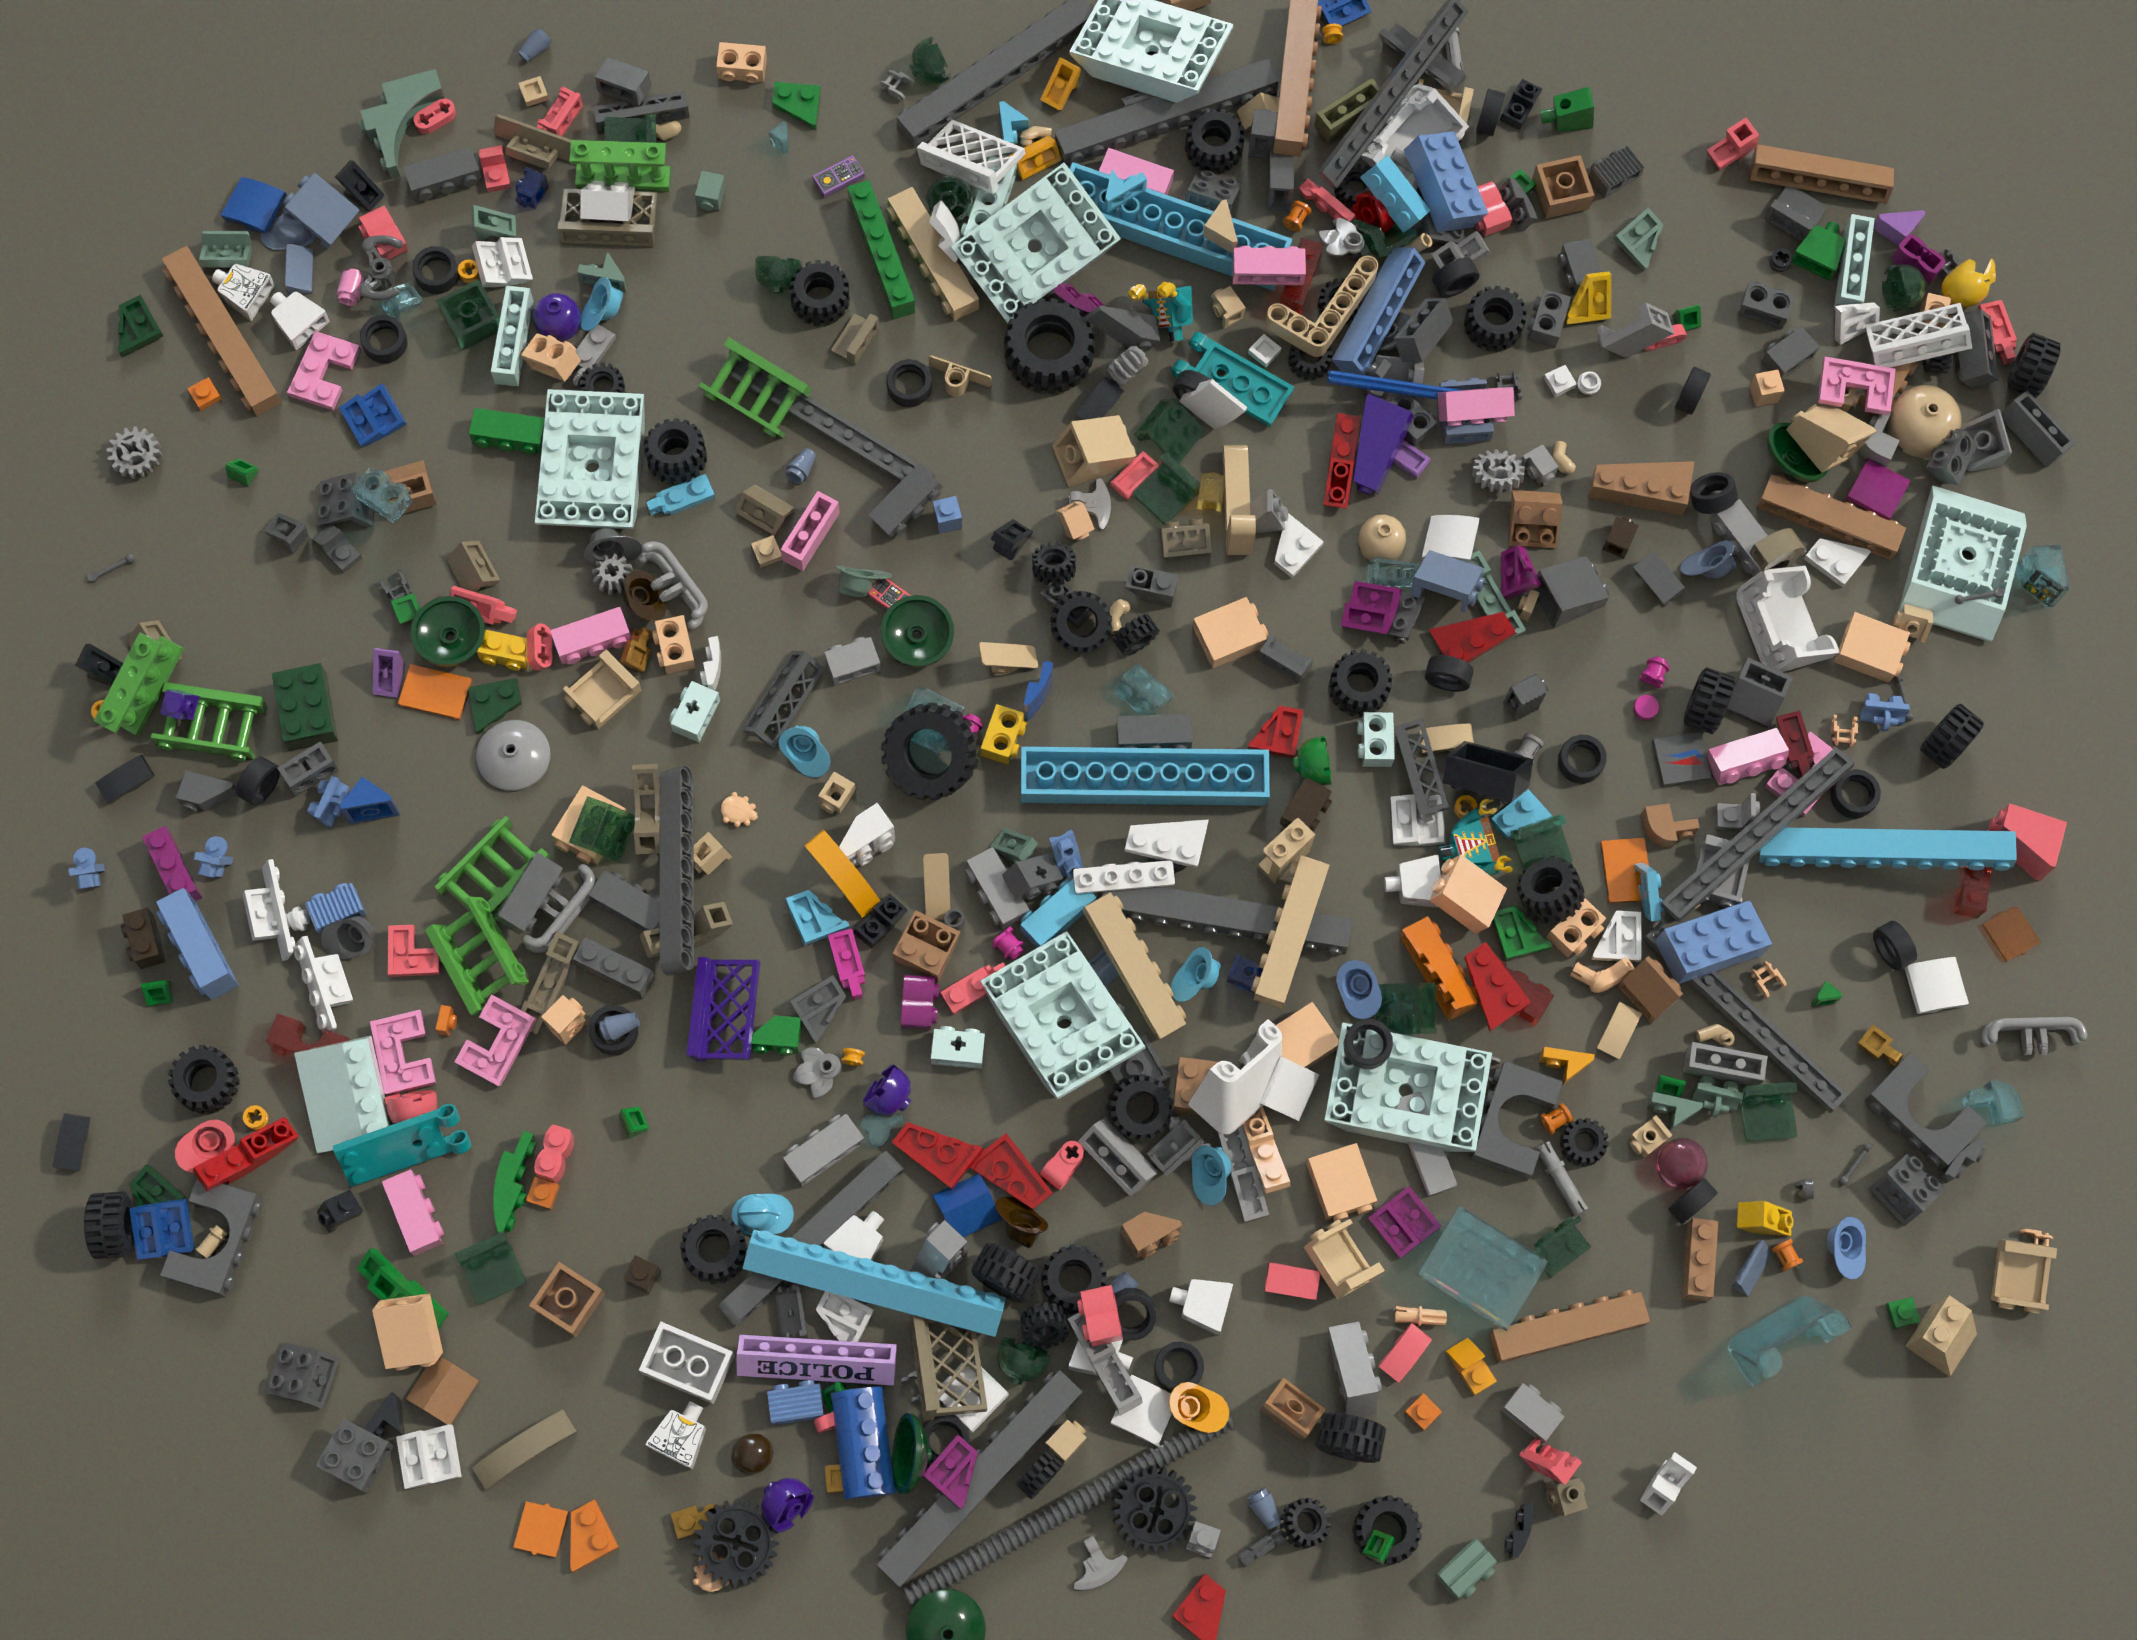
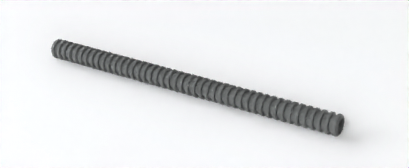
M1229 1415L1225 1426L1217 1432L1206 1433L1194 1428L1190 1430L1188 1428L1185 1429V1433H1178L1176 1438L1172 1436L1170 1438L1171 1441L1165 1440L1162 1446L1160 1444L1156 1445L1155 1450L1151 1448L1149 1453H1142V1457H1135V1461L1129 1460L1127 1462L1128 1465L1122 1464L1120 1466L1121 1469L1115 1468L1112 1474L1106 1473L1105 1478L1101 1476L1099 1481H1092V1485H1085V1489L1081 1490L1079 1488L1077 1490L1078 1493H1070L1071 1497L1067 1498L1065 1496L1062 1502L1056 1501L1055 1506L1049 1505V1509H1042V1513H1035L1034 1517H1028L1026 1522L1020 1521L1019 1526L1013 1525V1529L1010 1531L1006 1529L1003 1535L999 1533L996 1539L992 1537L990 1542H983V1546H976V1550L970 1549L969 1554H961L962 1558L958 1559L956 1557L953 1563L947 1562L946 1567L940 1566V1570L937 1572L933 1570V1574H926L924 1579H917L918 1582L915 1584L911 1582L908 1588L904 1586L903 1593L910 1607H913L925 1594L934 1590L945 1589L948 1586L952 1588L955 1582L959 1584L961 1579H968V1575H975V1571H982V1567L986 1566L988 1568L990 1566L989 1563H997L996 1559H1004L1005 1554L1011 1555L1012 1550L1018 1551V1547L1021 1545L1025 1547L1028 1541L1032 1543L1034 1538H1041V1534H1048V1530L1054 1531L1055 1526L1061 1527L1062 1522L1068 1523L1070 1521L1069 1518H1077L1078 1513L1084 1514V1510H1091V1506H1098V1502H1105L1107 1497L1111 1499L1114 1493L1118 1495L1119 1492L1116 1488H1125L1126 1485L1122 1479L1125 1478L1131 1481L1132 1471L1139 1476L1141 1475V1467H1144L1148 1473L1150 1472L1151 1465H1154L1159 1470L1164 1465L1168 1467L1171 1461L1177 1462L1178 1457L1184 1458L1185 1453L1191 1454L1192 1449L1198 1450V1446H1205L1207 1441L1212 1442L1213 1438H1219L1221 1433L1225 1435L1228 1429L1234 1430L1235 1425L1231 1416Z

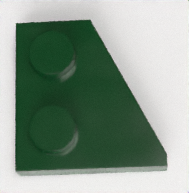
M141 295L119 305L120 323L118 333L120 335V346H118V351L122 357L163 337Z
M517 678L468 687L477 734H481L488 725L495 720L498 722L507 712L513 711L522 704Z
M148 1164L141 1169L129 1184L133 1196L137 1199V1206L187 1198Z

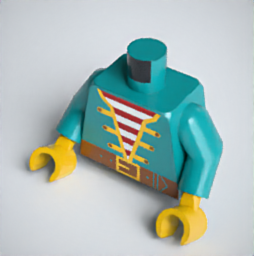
M1163 282L1157 287V290L1148 291V294L1146 293L1145 286L1142 284L1133 286L1128 291V295L1132 300L1138 301L1142 298V302L1152 309L1153 315L1156 317L1158 329L1168 328L1170 342L1183 340L1182 326L1193 323L1191 286L1175 287L1173 283Z
M1485 799L1481 801L1480 808L1477 807L1470 811L1453 826L1449 836L1450 845L1438 847L1441 861L1463 855L1490 876L1498 874L1500 870L1505 873L1512 872V867H1504V863L1512 859L1507 856L1500 857L1489 818L1484 817V814L1492 815L1496 813L1497 808H1492L1489 811L1486 809L1487 804L1493 800Z

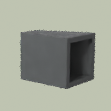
M1587 556L1543 568L1537 574L1541 586L1533 590L1540 592L1537 599L1553 628H1557L1604 607L1609 599L1607 586L1600 582L1596 566L1589 562Z

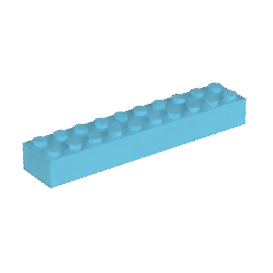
M1072 162L1070 171L1119 237L1233 277V253L1203 237L1204 225L1214 211L1146 188V191L1107 213L1105 211V197L1110 175ZM1232 218L1238 241L1237 248L1241 246H1250L1251 248H1263L1265 246L1287 248L1292 245V239ZM1277 285L1258 286L1275 291Z
M1021 747V803L1267 806L1270 797L1269 750Z

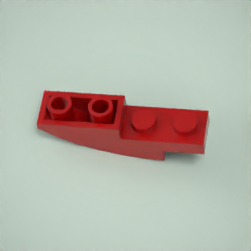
M1337 413L1325 486L1324 506L1347 509L1361 421L1360 416Z
M283 1117L240 1139L238 1145L195 1166L193 1173L206 1192L225 1182L229 1185L271 1160L295 1142L299 1136L288 1120Z

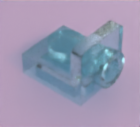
M410 282L396 286L400 290L398 296L382 300L381 305L384 312L397 320L402 311L421 305L422 297Z

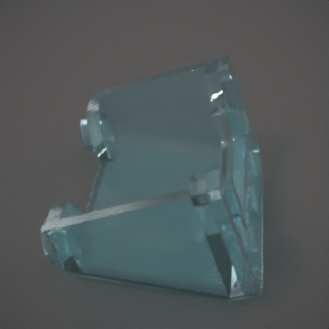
M1805 1295L1735 1335L1728 1344V1350L1752 1388L1781 1370L1782 1358L1776 1349L1803 1332H1805L1808 1338L1819 1336L1828 1343L1853 1327L1842 1312L1812 1296Z

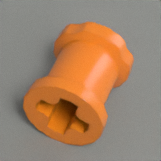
M1294 201L1291 205L1292 210L1288 216L1284 217L1282 222L1287 229L1300 232L1302 229L1301 224L1311 214V209L1304 202Z
M1560 1103L1557 1109L1548 1114L1542 1113L1539 1116L1544 1129L1550 1135L1554 1134L1557 1128L1566 1123L1570 1124L1573 1122L1570 1111L1563 1103Z
M1792 1239L1771 1248V1251L1777 1254L1783 1266L1781 1268L1783 1272L1804 1262L1796 1254L1792 1246Z

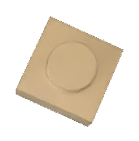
M541 76L518 83L527 107L549 100Z
M774 535L751 543L760 568L782 560V555Z
M1530 590L1527 597L1522 596L1517 608L1522 610L1519 619L1528 622L1540 592Z

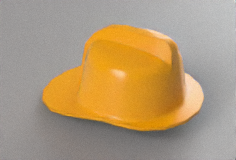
M1187 1382L1176 1386L1170 1394L1169 1406L1171 1413L1175 1419L1201 1432L1213 1433L1222 1429L1228 1421L1229 1409L1226 1401L1211 1390Z

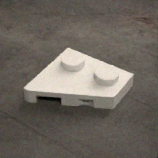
M1875 303L1838 305L1835 309V340L1841 345L1866 332L1865 325L1879 322L1880 307Z
M1288 513V521H1285V530H1282L1274 564L1289 577L1293 578L1323 546L1324 541Z
M1819 539L1806 554L1804 560L1836 584L1843 587L1871 551L1861 547Z
M1616 911L1592 955V960L1620 961L1623 958H1628L1630 962L1639 963L1641 961V912Z
M825 1291L816 1311L839 1341L859 1342L874 1309L853 1298Z

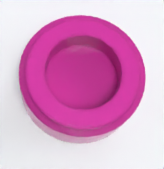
M1651 695L1638 697L1633 706L1634 714L1641 720L1653 719L1659 710L1658 701Z

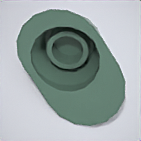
M835 566L836 569L840 570L839 592L853 597L868 595L878 579L892 577L891 573L884 571Z

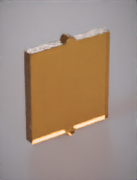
M2018 906L2003 914L1999 912L1997 917L1982 925L2005 962L2020 954L2025 955L2027 950L2041 943Z

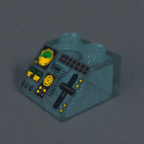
M2061 545L2032 546L2016 566V576L2020 579L2021 587L2048 607H2054L2069 590Z

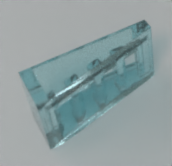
M1374 557L1367 566L1368 583L1388 587H1412L1414 576L1419 569V563ZM1387 569H1390V576H1387ZM1397 570H1400V578L1397 577ZM1406 570H1410V579H1406Z

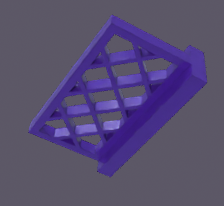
M698 957L687 1048L688 1057L696 1062H706V1060H750L760 971L759 960H711L708 957ZM718 966H727L731 972L720 981L717 978ZM744 967H752L751 976L743 981L738 973ZM733 977H736L741 985L730 993L725 985ZM723 989L728 997L717 1006L714 1002V996L719 990ZM746 989L749 992V999L741 1006L735 998ZM733 1001L739 1009L727 1018L722 1010ZM719 1013L725 1022L714 1030L711 1026V1021ZM743 1013L746 1017V1024L738 1031L732 1022ZM730 1026L736 1034L725 1043L719 1034ZM717 1038L723 1046L715 1053H708L709 1044ZM740 1038L744 1042L743 1053H733L729 1047Z

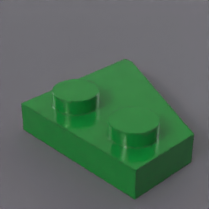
M774 82L772 106L781 112L788 113L795 120L800 119L806 122L810 128L816 129L821 86Z
M1516 906L1496 911L1492 922L1505 961L1552 948L1551 942L1549 940L1546 941L1536 931L1537 928L1531 921L1525 919L1524 914Z

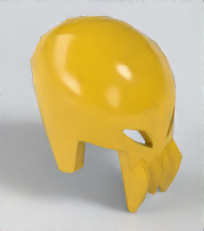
M1968 259L1958 265L1943 280L1941 284L1942 296L1951 298L1950 304L1952 305L1961 303L1962 308L1979 304L1987 297L1990 285L1995 282L1996 270L1993 259L1990 260L1984 274L1975 272L1976 262L1974 260Z

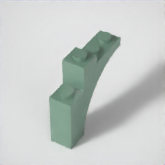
M436 69L382 83L384 93H381L380 97L383 105L360 111L363 119L359 121L362 134H367L370 142H375L377 151L383 152L384 157L380 158L383 171H388L391 179L400 177L398 168L399 148L405 132L414 121L415 114L437 100L445 99Z

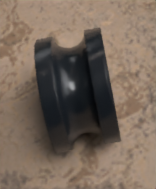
M1778 248L1770 258V266L1777 272H1784L1792 263L1793 256L1789 250ZM1777 258L1785 259L1784 264L1782 261H1777Z

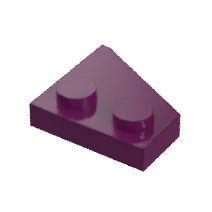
M1517 545L1501 552V591L1504 598L1511 599L1541 586V582L1524 547Z
M957 1435L923 1475L924 1478L961 1510L965 1505L978 1452Z

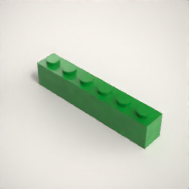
M870 180L847 186L848 201L893 320L914 314L915 299Z

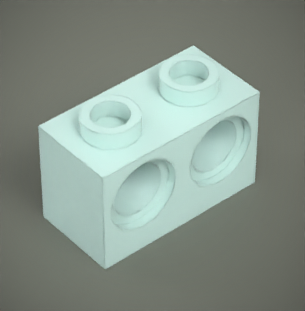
M1364 712L1362 719L1357 722V735H1361L1362 744H1358V758H1362V767H1392L1394 762L1393 713ZM1376 724L1380 727L1381 731L1374 732L1369 728V725ZM1370 748H1378L1382 754L1374 755L1370 752Z

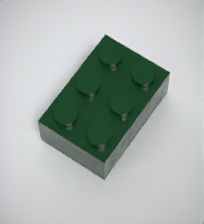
M321 663L271 673L282 738L288 750L312 747L320 741L322 744L338 741L327 674Z

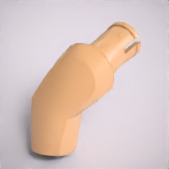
M1623 958L1611 967L1601 972H1595L1577 962L1570 976L1589 985V989L1592 992L1600 993L1620 983L1634 970V966L1628 958Z

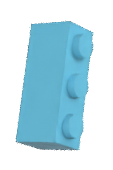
M1388 155L1360 177L1374 196L1383 203L1389 215L1403 233L1431 211Z
M1074 878L1071 881L1066 879L1058 887L1059 891L1054 896H1046L1040 902V908L1034 913L1029 911L1021 919L1020 931L1036 948L1061 935L1084 915L1082 909L1085 906L1096 901V896L1093 893H1075Z

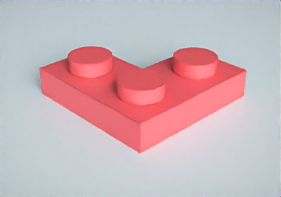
M414 925L388 926L389 977L440 975V957L435 948L415 949Z

